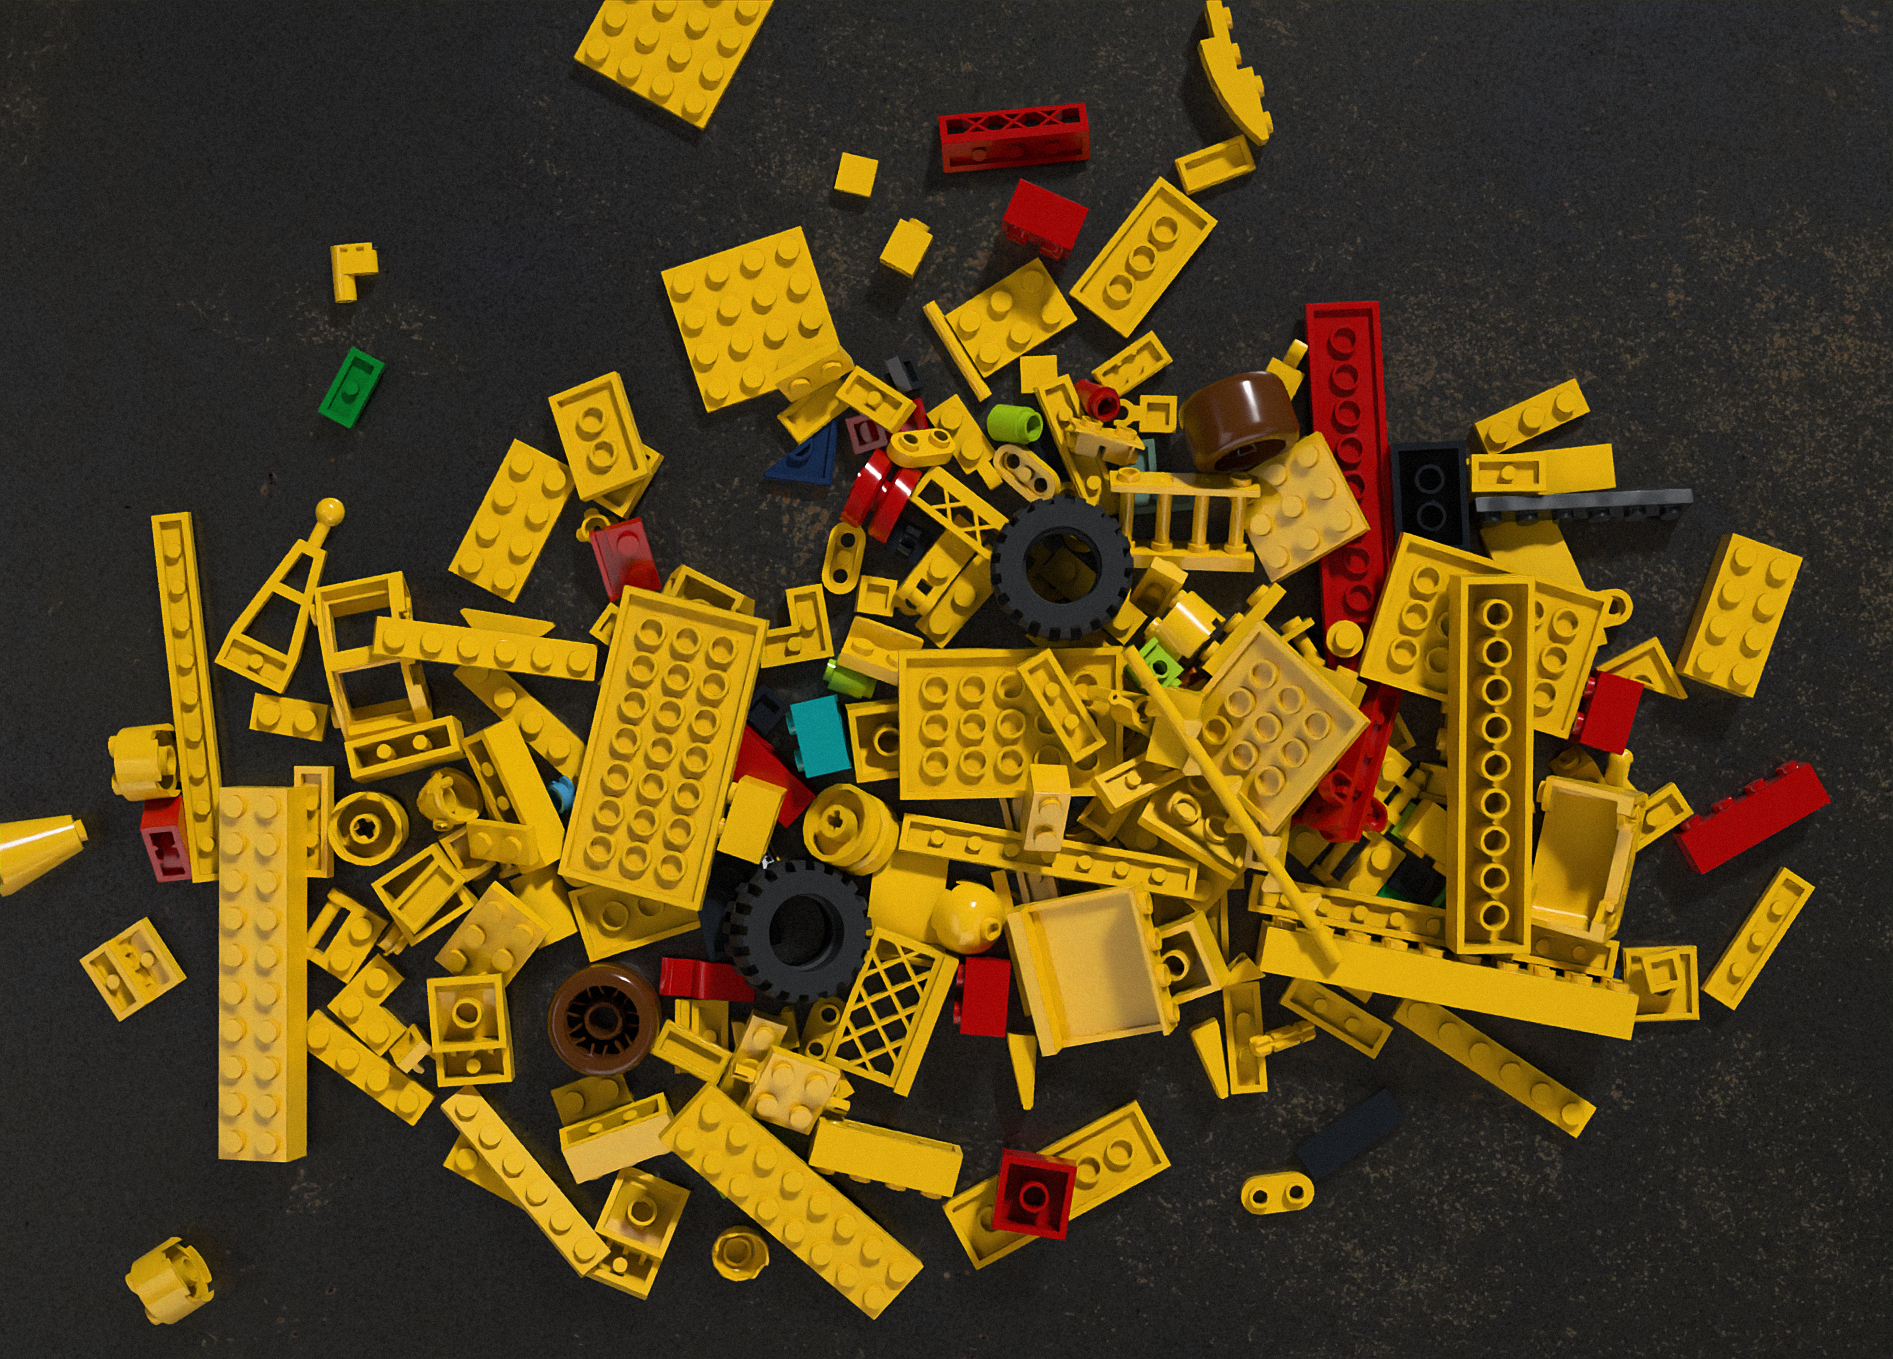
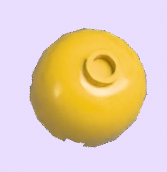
M961 879L956 881L960 885L956 886L952 891L945 889L940 895L933 909L931 927L937 931L938 938L935 939L943 947L962 955L980 954L990 949L1000 937L1005 922V909L994 891L973 879Z

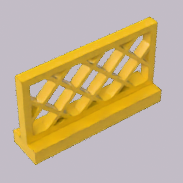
M876 926L871 937L870 951L866 950L863 958L866 962L861 971H858L824 1063L894 1088L893 1092L907 1097L959 964V954L947 948L943 951ZM879 939L895 943L900 955L881 963L875 951ZM903 947L909 948L911 950L905 953ZM920 953L935 958L931 969L917 976L908 958ZM873 958L876 966L868 969ZM903 961L911 978L892 986L884 969ZM880 972L887 989L868 997L862 984L864 978ZM927 978L924 988L922 989L919 982ZM914 984L920 996L917 1004L903 1009L895 992ZM860 991L863 1000L856 1002V999ZM890 995L898 1012L879 1020L872 1002ZM866 1005L874 1023L856 1030L850 1019L851 1012ZM914 1012L911 1022L909 1023V1020L906 1015ZM901 1018L907 1029L906 1035L890 1043L883 1025ZM847 1025L851 1033L843 1036ZM877 1028L885 1045L867 1053L859 1036ZM851 1039H854L861 1053V1056L850 1061L835 1056L839 1045ZM901 1046L898 1055H896L894 1048ZM888 1051L894 1062L890 1076L875 1071L870 1059ZM865 1062L867 1067H864L859 1064Z

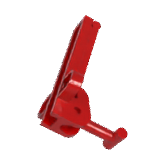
M1365 677L1361 680V683L1367 685V689L1358 709L1371 723L1339 759L1337 768L1331 769L1318 783V790L1305 810H1296L1292 815L1290 831L1295 825H1308L1312 829L1319 830L1320 835L1328 842L1359 843L1363 831L1382 832L1385 829L1388 821L1386 807L1373 794L1403 692L1397 687Z

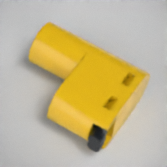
M355 243L330 247L335 303L357 301L355 276L379 273L376 251L379 250L378 243Z

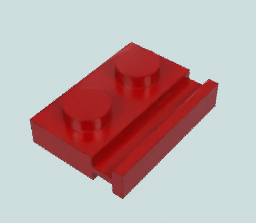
M641 517L605 526V529L589 531L591 544L610 602H615V599L622 598L624 585L650 591L662 589Z

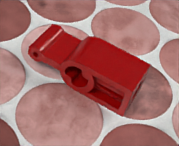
M662 957L659 995L754 1003L757 990L750 988L744 983L745 977L743 975L736 974L731 966L733 961Z

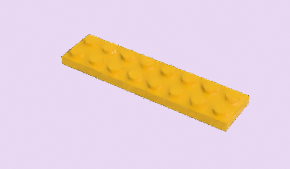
M708 1081L658 1134V1138L663 1144L873 1320L879 1316L924 1267L915 1255L712 1082Z

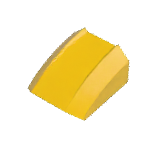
M683 564L670 574L661 592L662 594L754 616L755 600Z

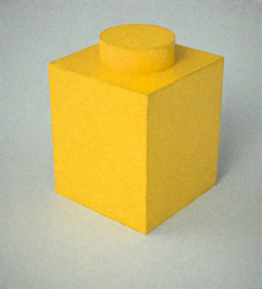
M900 218L880 256V262L913 279L933 242V235L928 233L930 227L914 218H910L909 222Z

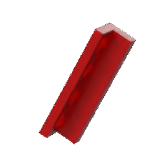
M1085 102L938 116L944 173L1090 160V135ZM1079 116V122L1063 123L1060 121L1062 118ZM1036 120L1040 122L1038 126L1027 127L1023 125L1026 121ZM993 124L1004 126L1000 130H989L986 128ZM963 127L966 129L964 133L948 134L947 129Z

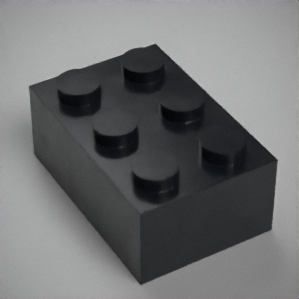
M1465 440L1388 445L1394 552L1400 532H1406L1471 552Z

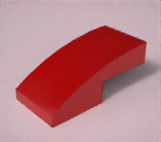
M922 398L912 400L917 407L899 432L930 429ZM861 414L845 419L855 455L888 446L893 434Z

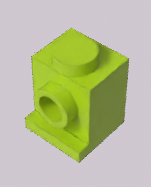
M1153 637L1138 652L1154 675L1156 673L1153 670V664L1163 673V675L1157 674L1159 677L1157 680L1162 687H1178L1182 682L1177 676L1184 669L1157 644L1159 641ZM1127 663L1123 667V674L1145 695L1150 696L1145 688H1141V682Z

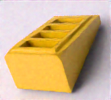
M1211 1017L1189 1027L1188 1033L1216 1095L1224 1099L1228 1097L1229 1090L1220 1028L1217 1019Z
M1007 1030V1042L1020 1101L1024 1109L1031 1110L1034 1100L1037 1034L1032 1031Z

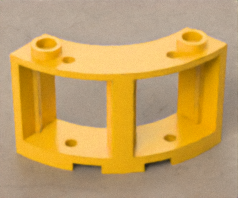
M402 571L315 588V604H310V615L313 625L318 626L324 667L334 707L330 708L332 723L335 729L341 728L346 742L433 720L432 698L421 660L371 654L372 645L338 652L334 625L335 617L390 607L392 618L413 620L411 595ZM400 662L409 698L352 709L342 673Z

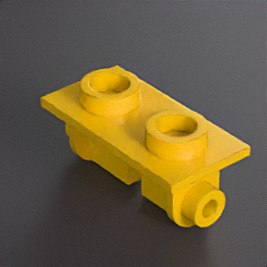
M1083 415L1081 419L1069 416L1068 420L1074 432L1066 434L1064 446L1069 447L1070 452L1095 458L1099 446H1104L1101 456L1102 460L1127 467L1129 464L1135 465L1137 462L1138 451L1135 448L1145 449V445L1137 435V431L1129 427L1117 425L1116 429L1102 426L1103 422L1094 417Z

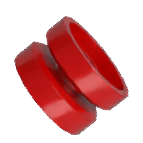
M876 448L865 468L862 467L847 495L849 499L839 520L854 528H858L864 523L870 511L875 512L868 527L869 536L886 544L909 502L908 498L911 492L919 483L923 472L915 468L901 466L892 482L887 480L894 462L889 459L885 452Z

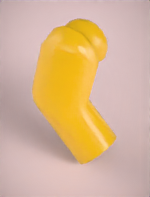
M1625 748L1623 756L1609 755L1604 773V778L1608 785L1636 790L1627 779L1630 764L1633 762L1631 751Z

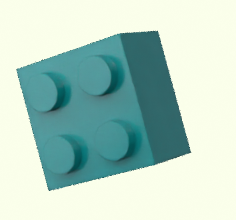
M838 694L790 705L791 712L786 713V721L790 735L797 734L800 748L794 750V756L799 772L805 771L806 778L850 769L854 766Z

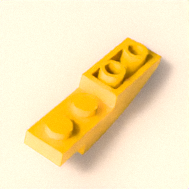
M1208 0L1204 4L1203 11L1210 38L1200 40L1197 47L1202 66L1215 95L1233 122L1258 146L1265 145L1269 140V134L1273 133V124L1269 111L1263 112L1260 98L1264 97L1265 93L1261 76H1254L1252 66L1237 69V65H1241L1242 60L1237 42L1231 44L1228 29L1233 28L1229 7H1223L1221 0Z

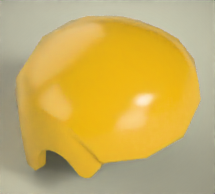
M735 1225L727 1228L718 1236L711 1249L714 1267L722 1277L736 1282L755 1279L764 1266L769 1264L767 1242L757 1230L746 1225Z

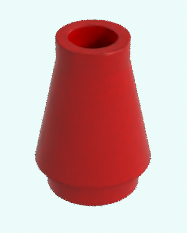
M1087 379L1079 380L1074 385L1080 403L1090 417L1100 421H1110L1118 414L1121 403L1118 393L1113 388L1092 383Z

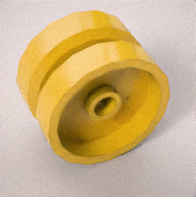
M837 783L824 789L813 799L808 808L803 824L804 843L811 855L821 861L835 866L850 875L865 876L877 871L891 857L897 846L899 836L898 817L891 805L881 799L868 794L852 784Z

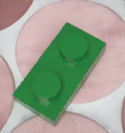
M351 347L317 412L353 430L387 365Z

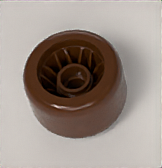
M1268 371L1246 372L1216 381L1189 396L1179 410L1180 427L1195 467L1206 475H1230L1233 472L1253 469L1263 462L1290 450L1297 443L1300 436L1299 423L1286 386L1278 375Z
M616 962L593 963L571 974L554 993L547 1014L548 1035L555 1052L572 1069L593 1077L617 1076L639 1065L655 1045L662 1025V1008L652 984L634 968ZM605 1007L612 1009L617 1017L616 1023L612 1026L602 1025L597 1016L599 1009Z

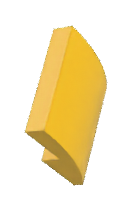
M148 917L139 920L79 960L119 1022L187 979Z

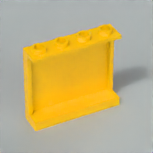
M1142 881L1016 905L1006 914L1042 1057L1056 1055L1065 1047L1163 1031L1165 1036L1169 1035L1178 1025L1177 1022L1180 1020L1179 1006L1175 999H1171L1168 987L1171 984L1170 970L1166 963H1162L1159 951L1162 948V938L1159 929L1153 927L1151 918L1153 902L1148 891L1145 892Z

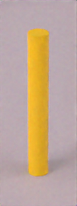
M935 300L922 308L978 400L982 402L993 395Z

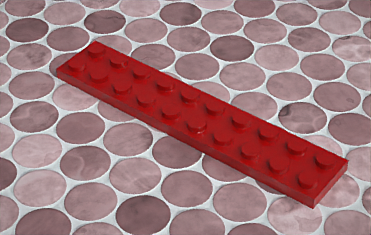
M1379 301L1307 303L1303 307L1306 345H1308L1306 357L1311 434L1316 431L1322 433L1371 529L1319 559L1326 668L1336 672L1339 665L1357 672L1394 555ZM1342 620H1348L1357 624L1362 630L1364 637L1361 650L1348 658L1335 656L1326 645L1328 629L1334 623Z

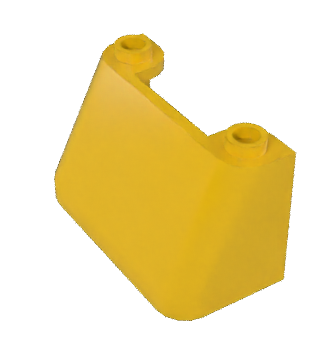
M1554 775L1547 776L1546 781H1541L1536 800L1542 803L1541 808L1542 811H1545L1532 871L1531 925L1598 943H1604L1616 935L1624 910L1648 799L1647 793Z

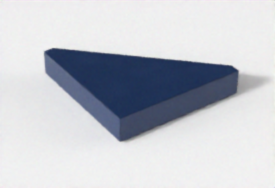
M834 418L821 430L788 453L787 456L765 471L763 478L831 487L840 419Z

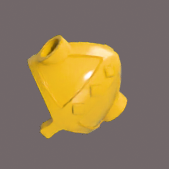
M444 767L431 772V778L419 791L416 804L419 811L433 822L435 830L448 831L454 825L464 824L477 818L483 811L484 799L481 789L470 776L456 768Z

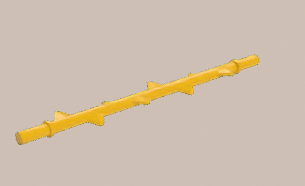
M1131 645L1123 650L1121 654L1141 682V688H1145L1151 697L1144 710L1146 715L1164 716L1190 755L1182 769L1185 776L1204 775L1230 814L1223 827L1226 833H1243L1269 871L1261 885L1264 892H1283L1308 929L1307 934L1312 935L1331 965L1339 962L1344 958V955L1325 929L1324 921H1320L1315 914L1322 900L1321 894L1319 892H1300L1276 856L1282 844L1281 838L1262 836L1237 799L1236 795L1244 781L1240 775H1221L1197 739L1203 727L1202 721L1200 719H1183L1157 679L1159 677L1157 674L1154 675L1136 647Z

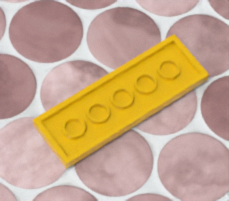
M1136 1099L1036 1152L1037 1154L1076 1160L1077 1173L1069 1221L1171 1166ZM998 1173L942 1203V1208L976 1271L1040 1237L991 1228L990 1220Z

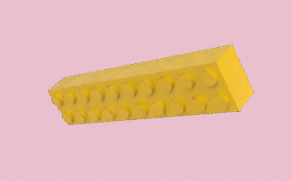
M1449 574L1446 947L1456 954L1531 953L1536 576L1527 574Z
M219 787V1159L289 1162L307 1156V787Z
M1272 915V920L1262 919L1254 961L1259 971L1631 1040L1639 995L1631 991L1630 985L1623 983L1621 979L1601 976L1600 982L1593 981L1592 977L1586 976V973L1564 969V974L1560 975L1556 974L1555 970H1551L1549 966L1528 963L1527 968L1519 967V964L1514 963L1511 959L1491 956V960L1486 961L1482 960V957L1477 956V954L1445 953V950L1440 949V946L1418 942L1416 948L1408 946V943L1403 942L1404 939L1382 936L1381 941L1373 940L1366 932L1345 929L1344 934L1336 933L1334 929H1331V926L1324 925L1344 955L1343 959L1331 965L1312 935L1307 934L1308 929L1306 927L1298 926L1294 919Z

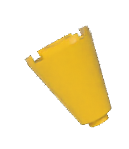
M72 815L0 823V893L2 897L12 895L84 849L82 842L88 840L82 820L74 821Z

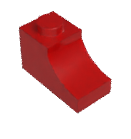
M182 795L145 800L140 831L157 882L192 879Z

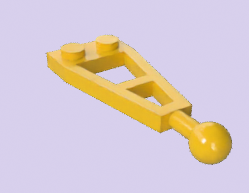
M324 498L317 504L315 516L318 521L308 541L298 539L231 627L214 661L215 663L280 694L285 693L301 659L311 621L310 604H315V588L320 586L328 552L321 549L330 528L340 524L345 516L343 504L335 498ZM305 553L313 557V562L305 592L302 593L282 582ZM274 593L301 605L288 655L244 635L245 631Z

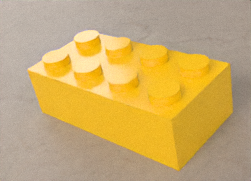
M1735 533L1723 534L1674 668L1676 674L1740 697L1753 698L1803 558Z

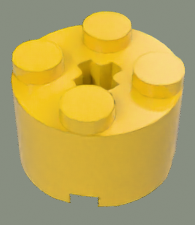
M1181 589L1168 604V615L1163 620L1156 617L1143 632L1145 635L1143 639L1146 640V644L1155 637L1159 641L1157 644L1179 665L1183 663L1188 667L1214 638L1215 635L1212 634L1216 629L1214 625L1216 624L1221 628L1226 619L1194 591L1187 593Z
M171 724L128 727L121 729L117 735L110 736L108 749L111 757L114 758L115 773L112 775V788L116 795H124L128 801L133 802L177 797L180 794L181 790H175L177 782L181 781L177 741L173 740L170 731H175V728Z
M378 790L357 792L343 798L334 807L328 826V839L336 854L345 861L361 866H372L391 859L403 848L409 837V821L404 807L390 794ZM365 821L374 822L375 828L372 830L374 836L371 833L364 834L362 832V828L366 826Z
M179 1237L169 1238L134 1261L131 1272L125 1276L128 1287L132 1292L138 1294L145 1305L147 1318L154 1325H159L162 1322L174 1324L209 1302L214 1296V1290L208 1292L207 1284L212 1281V1277L206 1263L191 1245L184 1248L178 1244V1242L183 1240Z

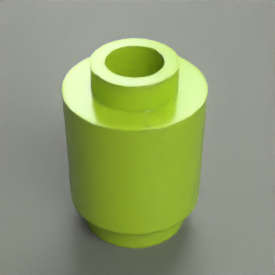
M998 404L991 410L986 422L991 438L1002 442L1028 444L1031 441H1036L1043 430L1041 415L1030 407Z
M839 653L836 660L829 658L823 675V680L829 681L827 689L861 699L862 696L871 699L878 679L837 665Z

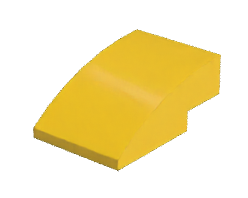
M898 821L899 836L897 846L889 860L872 874L867 917L871 918L872 929L866 930L865 937L871 938L875 927L878 926L921 943L938 946L939 944L935 939L938 938L937 931L931 927V918L937 900L946 889L949 859L898 851L903 825L902 821Z
M502 973L428 978L427 992L432 1052L435 1053L438 1087L512 1082L515 1078L514 1055Z
M634 1167L621 1168L594 1230L610 1249L611 1253L584 1276L646 1301L691 1191Z

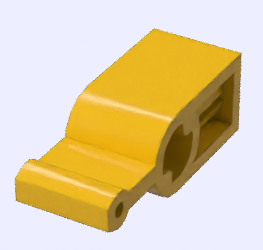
M1089 685L1086 693L1088 698L1110 704V714L1113 720L1151 738L1156 716H1147L1144 711L1151 698L1150 696L1125 690L1119 692L1118 690Z

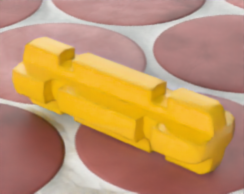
M1301 1020L1295 1022L1293 1026L1289 1024L1266 1032L1264 1036L1260 1034L1251 1037L1248 1042L1250 1053L1255 1057H1263L1271 1054L1273 1050L1278 1052L1298 1045L1300 1041L1304 1043L1313 1040L1316 1036L1314 1023L1309 1020Z

